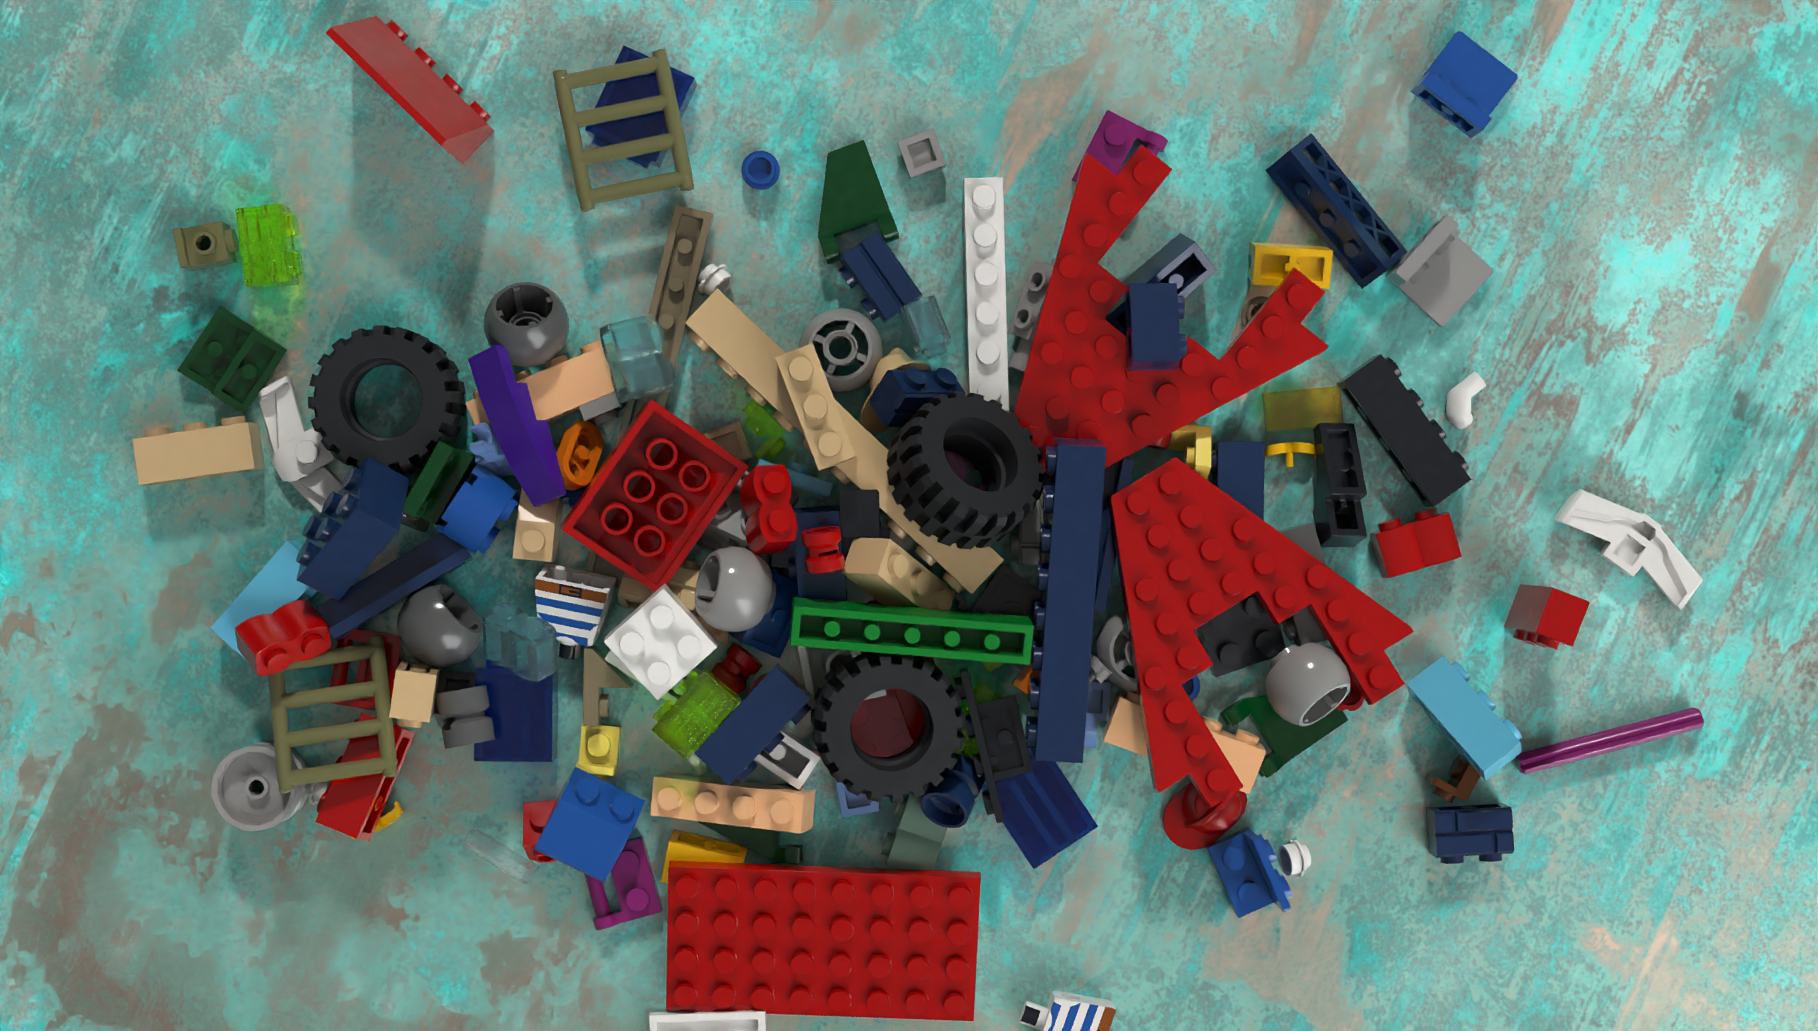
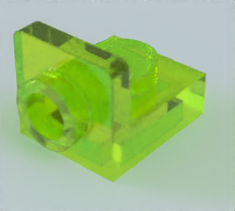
M752 399L742 409L748 416L744 423L759 438L764 433L769 436L754 455L761 460L766 455L773 459L787 444L783 437L788 432Z

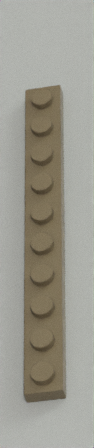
M675 204L617 442L648 397L664 408H667L687 327L685 322L690 315L698 276L714 218L713 213ZM590 549L585 571L617 577L616 588H620L624 571Z

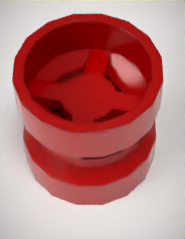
M839 526L816 527L801 532L802 545L807 548L808 554L804 560L807 573H827L845 568L844 554L839 551L838 545L842 540Z
M733 642L726 650L727 657L723 662L716 663L709 673L730 691L740 695L747 686L746 680L750 675L756 674L763 664L746 649Z

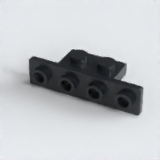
M968 666L960 667L961 677L954 678L961 701L967 699L970 715L965 716L968 738H976L979 753L973 754V760L977 776H985L989 790L982 792L987 815H995L996 823L1005 822L996 780L1033 772L1016 696L1013 694L977 703Z

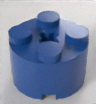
M477 464L471 473L478 478L472 475L468 482H464L441 517L443 520L437 524L435 529L459 545L466 547L470 552L476 554L477 551L485 554L500 532V529L495 527V524L499 518L506 522L518 505L520 497L515 494L518 490L517 488Z

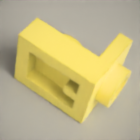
M1191 422L1171 433L1168 449L1185 451L1184 463L1205 479H1208L1211 469L1212 426H1200Z
M582 723L579 758L575 767L604 781H607V775L614 776L618 772L622 726L607 724L583 726Z

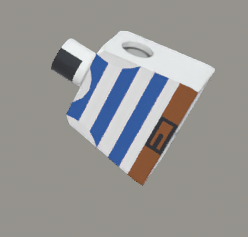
M548 563L545 564L536 576L534 585L539 634L545 638L558 640L557 655L564 659L579 658L581 645L592 646L603 629L617 584V577Z
M1052 991L1046 1007L1026 1000L1021 1010L1019 1023L1038 1029V1031H1109L1116 1013V1007L1110 1000Z

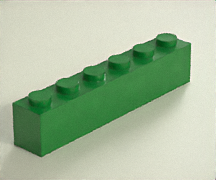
M793 597L790 646L1030 665L1034 625L1028 616Z

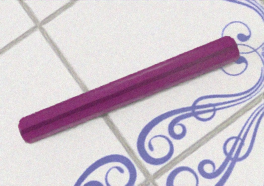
M1689 708L1522 752L1516 756V763L1520 773L1530 774L1701 729L1704 726V720L1699 709Z

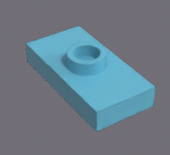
M759 459L757 466L776 464ZM788 461L786 469L790 476L791 486L826 498L830 497L834 486L833 483L809 476V467Z

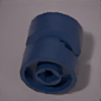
M954 754L958 761L953 769L945 768L941 773L944 780L936 787L932 782L929 783L920 802L921 810L925 816L933 823L942 827L960 828L966 824L974 807L975 799L978 797L986 780L985 776H977L974 760L965 755Z

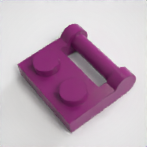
M1107 110L1084 156L1089 153L1112 173L1117 175L1135 140L1144 144V147L1155 156H1157L1158 152L1164 151L1168 140L1158 133L1148 131ZM1082 160L1072 178L1074 182H1077Z
M643 836L627 840L611 870L621 907L620 910L610 912L603 883L584 874L596 917L592 918L595 930L606 929L616 924L663 911Z

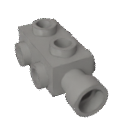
M1052 258L1050 265L1034 260L1007 333L1021 338L1017 351H1012L1008 366L1022 372L1025 371L1055 262L1054 258Z

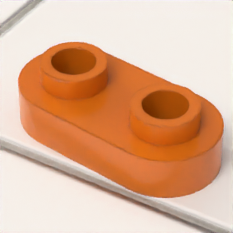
M582 420L568 427L564 432L556 454L565 489L570 491L578 490L591 482L603 450L602 435L598 428L589 421Z

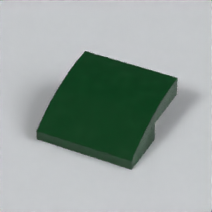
M220 305L177 371L245 414L287 349Z
M439 441L405 500L403 511L413 517H422L437 525L443 520L441 517L464 482H467L476 466L475 455L449 443Z

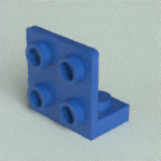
M1458 31L1410 92L1472 138L1483 131L1492 118L1489 115L1518 79V75L1463 32Z
M1247 827L1206 846L1238 918L1272 903H1275L1283 912L1291 910L1287 899L1293 897L1285 877L1283 875L1280 876L1277 869L1274 870L1271 864L1277 861V858L1268 839L1264 840L1261 834L1256 835Z

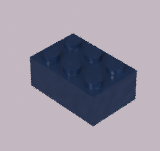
M367 457L358 469L352 467L346 474L339 492L332 491L329 494L318 517L312 515L303 529L302 535L306 537V541L296 558V562L300 564L296 580L339 601L399 531L409 478L370 457Z

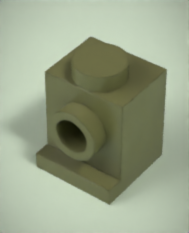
M219 221L188 228L173 229L181 268L196 271L237 263L235 252L239 251V240L236 231L230 229V225ZM209 237L211 246L208 250L203 251L201 240Z

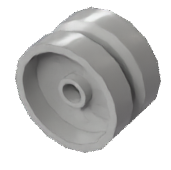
M260 741L232 751L218 764L212 777L211 796L217 812L228 824L243 831H263L290 819L303 807L308 794L306 793L307 784L294 786V790L288 793L279 792L274 741ZM291 747L293 770L307 768L305 760ZM261 781L263 783L264 790L259 788L258 782Z

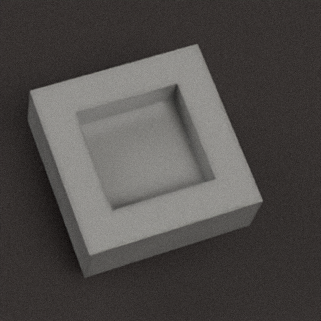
M934 128L897 141L910 180L946 167L947 164Z
M613 392L578 407L584 421L591 422L595 420L596 425L599 426L617 419L616 411L623 409L624 405L620 395Z

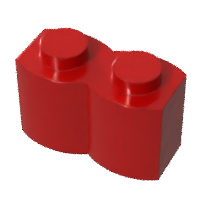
M783 464L756 466L741 482L740 500L748 516L745 527L746 540L754 554L781 553L796 538L797 519L792 506L789 504L792 491L791 480Z
M1433 507L1414 513L1415 520L1401 524L1400 518L1378 523L1379 531L1369 535L1382 578L1403 575L1462 557L1449 512L1438 513L1437 508Z
M297 600L287 603L272 614H261L251 617L235 628L238 650L258 676H268L281 672L295 661L313 659L331 647L329 626L308 600Z

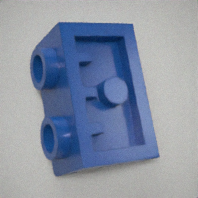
M771 570L772 580L776 584V596L770 612L764 614L759 624L751 629L729 632V635L743 644L780 659L790 638L792 596H798L797 581L790 582V578Z

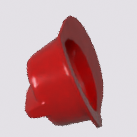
M1190 782L1166 805L1163 814L1164 830L1169 839L1181 848L1188 850L1203 849L1214 843L1239 821L1245 812L1247 804L1246 793L1238 790L1212 808H1207L1193 783Z

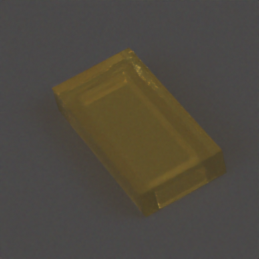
M1340 386L1262 393L1265 432L1315 427L1318 423H1343Z

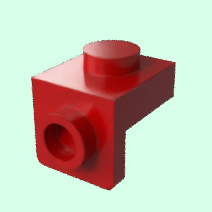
M556 800L523 803V847L529 860H534L538 863H552L556 861V859L534 849Z

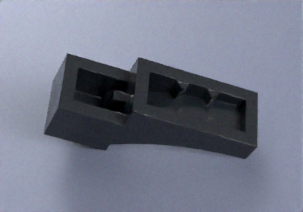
M1318 423L1313 428L1317 461V500L1313 517L1318 540L1321 547H1355L1367 537L1361 506V499L1367 495L1355 426L1354 423Z

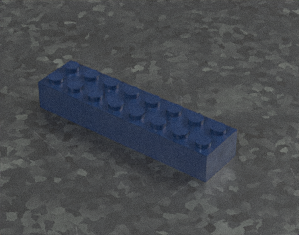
M1054 437L1053 446H1046L1045 470H1047V474H1051L1050 485H1043L1042 509H1044V513L1048 514V524H1040L1039 547H1041V553H1045V563L1037 564L1036 574L1038 592H1043L1042 602L1035 601L1033 617L1035 631L1040 632L1039 640H1032L1031 649L1032 670L1037 671L1036 678H1029L1028 701H1030V709H1034V716L1026 717L1025 727L1027 748H1033L1035 760L1083 763L1106 461V446L1101 440Z

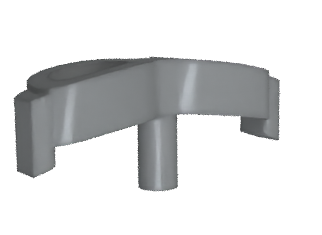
M1091 654L1089 685L1095 678L1100 683H1103L1112 672L1097 657Z

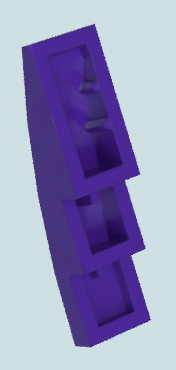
M494 345L468 358L479 397L495 437L532 505L540 507L567 495L548 421L536 419L527 383H516L506 348L503 345Z

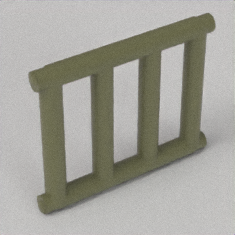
M666 49L652 52L653 57L570 74H567V70H555L553 72L554 86L576 193L582 212L595 209L594 204L676 187H680L681 191H691L694 189L693 175ZM656 73L660 92L658 96L579 112L575 110L571 89ZM658 111L664 112L667 134L588 150L583 149L580 127ZM667 149L672 150L676 172L591 188L587 168L589 165Z
M382 636L370 638L367 644L328 649L318 657L306 661H295L283 671L268 675L277 781L280 793L291 792L294 790V786L364 775L383 773V777L397 776L393 719L389 718L391 700L387 661ZM370 659L372 681L286 693L284 671ZM374 697L376 719L289 732L287 709ZM378 735L380 757L293 770L291 747Z

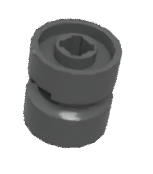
M486 685L435 694L439 716L446 718V723L441 727L445 749L496 739L492 718L485 715V711L490 707Z

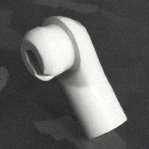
M1475 371L1453 387L1446 396V416L1448 421L1457 429H1465L1471 425L1473 421L1471 398L1486 387L1484 380Z

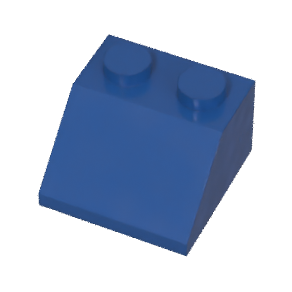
M575 767L563 785L534 849L604 883L630 837L645 801Z

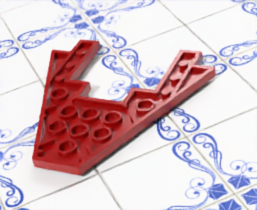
M1143 145L1137 148L1117 175L1112 173L1089 153L1082 160L1013 413L1020 418L1017 422L1023 428L1027 427L1033 435L1031 441L1034 446L1038 445L1041 453L1039 464H1043L1046 473V446H1053L1054 437L1101 440L1106 446L1105 468L1315 357L1329 347L1301 324L1326 292L1293 267L1219 359L1190 336H1187L1186 357L1181 358L1175 370L1128 371L1126 336L1104 319L1128 287L1099 265L1098 262L1172 171V168Z
M1178 458L1171 459L1107 498L1153 789L1156 793L1164 791L1188 775L1207 808H1212L1244 787L1185 692L1182 684L1214 665L1194 630L1253 593L1256 594L1274 625L1283 622L1303 608L1308 607L1331 646L1345 663L1349 675L1368 705L1375 704L1405 684L1384 650L1414 632L1408 624Z

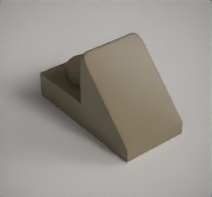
M596 646L584 648L583 726H600L603 723V717H609L610 696L609 694H603V688H631L634 686L617 667L605 660L606 656Z

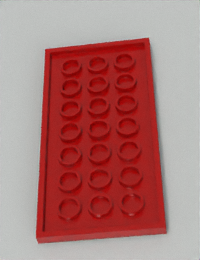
M670 861L668 866L666 1010L700 1012L766 1010V1014L974 1021L981 873L970 871Z

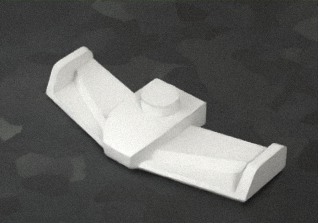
M285 376L260 390L257 395L274 453L272 464L281 479L289 482L321 513L324 502L332 491L338 493L342 488V483L326 467L338 459H336L337 456L333 451H328L320 442L323 439L320 432L314 431L313 427L307 431L305 430L293 389L292 378Z
M1579 489L1567 499L1554 517L1555 521L1607 541L1599 555L1629 577H1634L1642 567L1677 611L1683 609L1703 582L1701 576L1664 533L1661 525L1646 513H1637Z

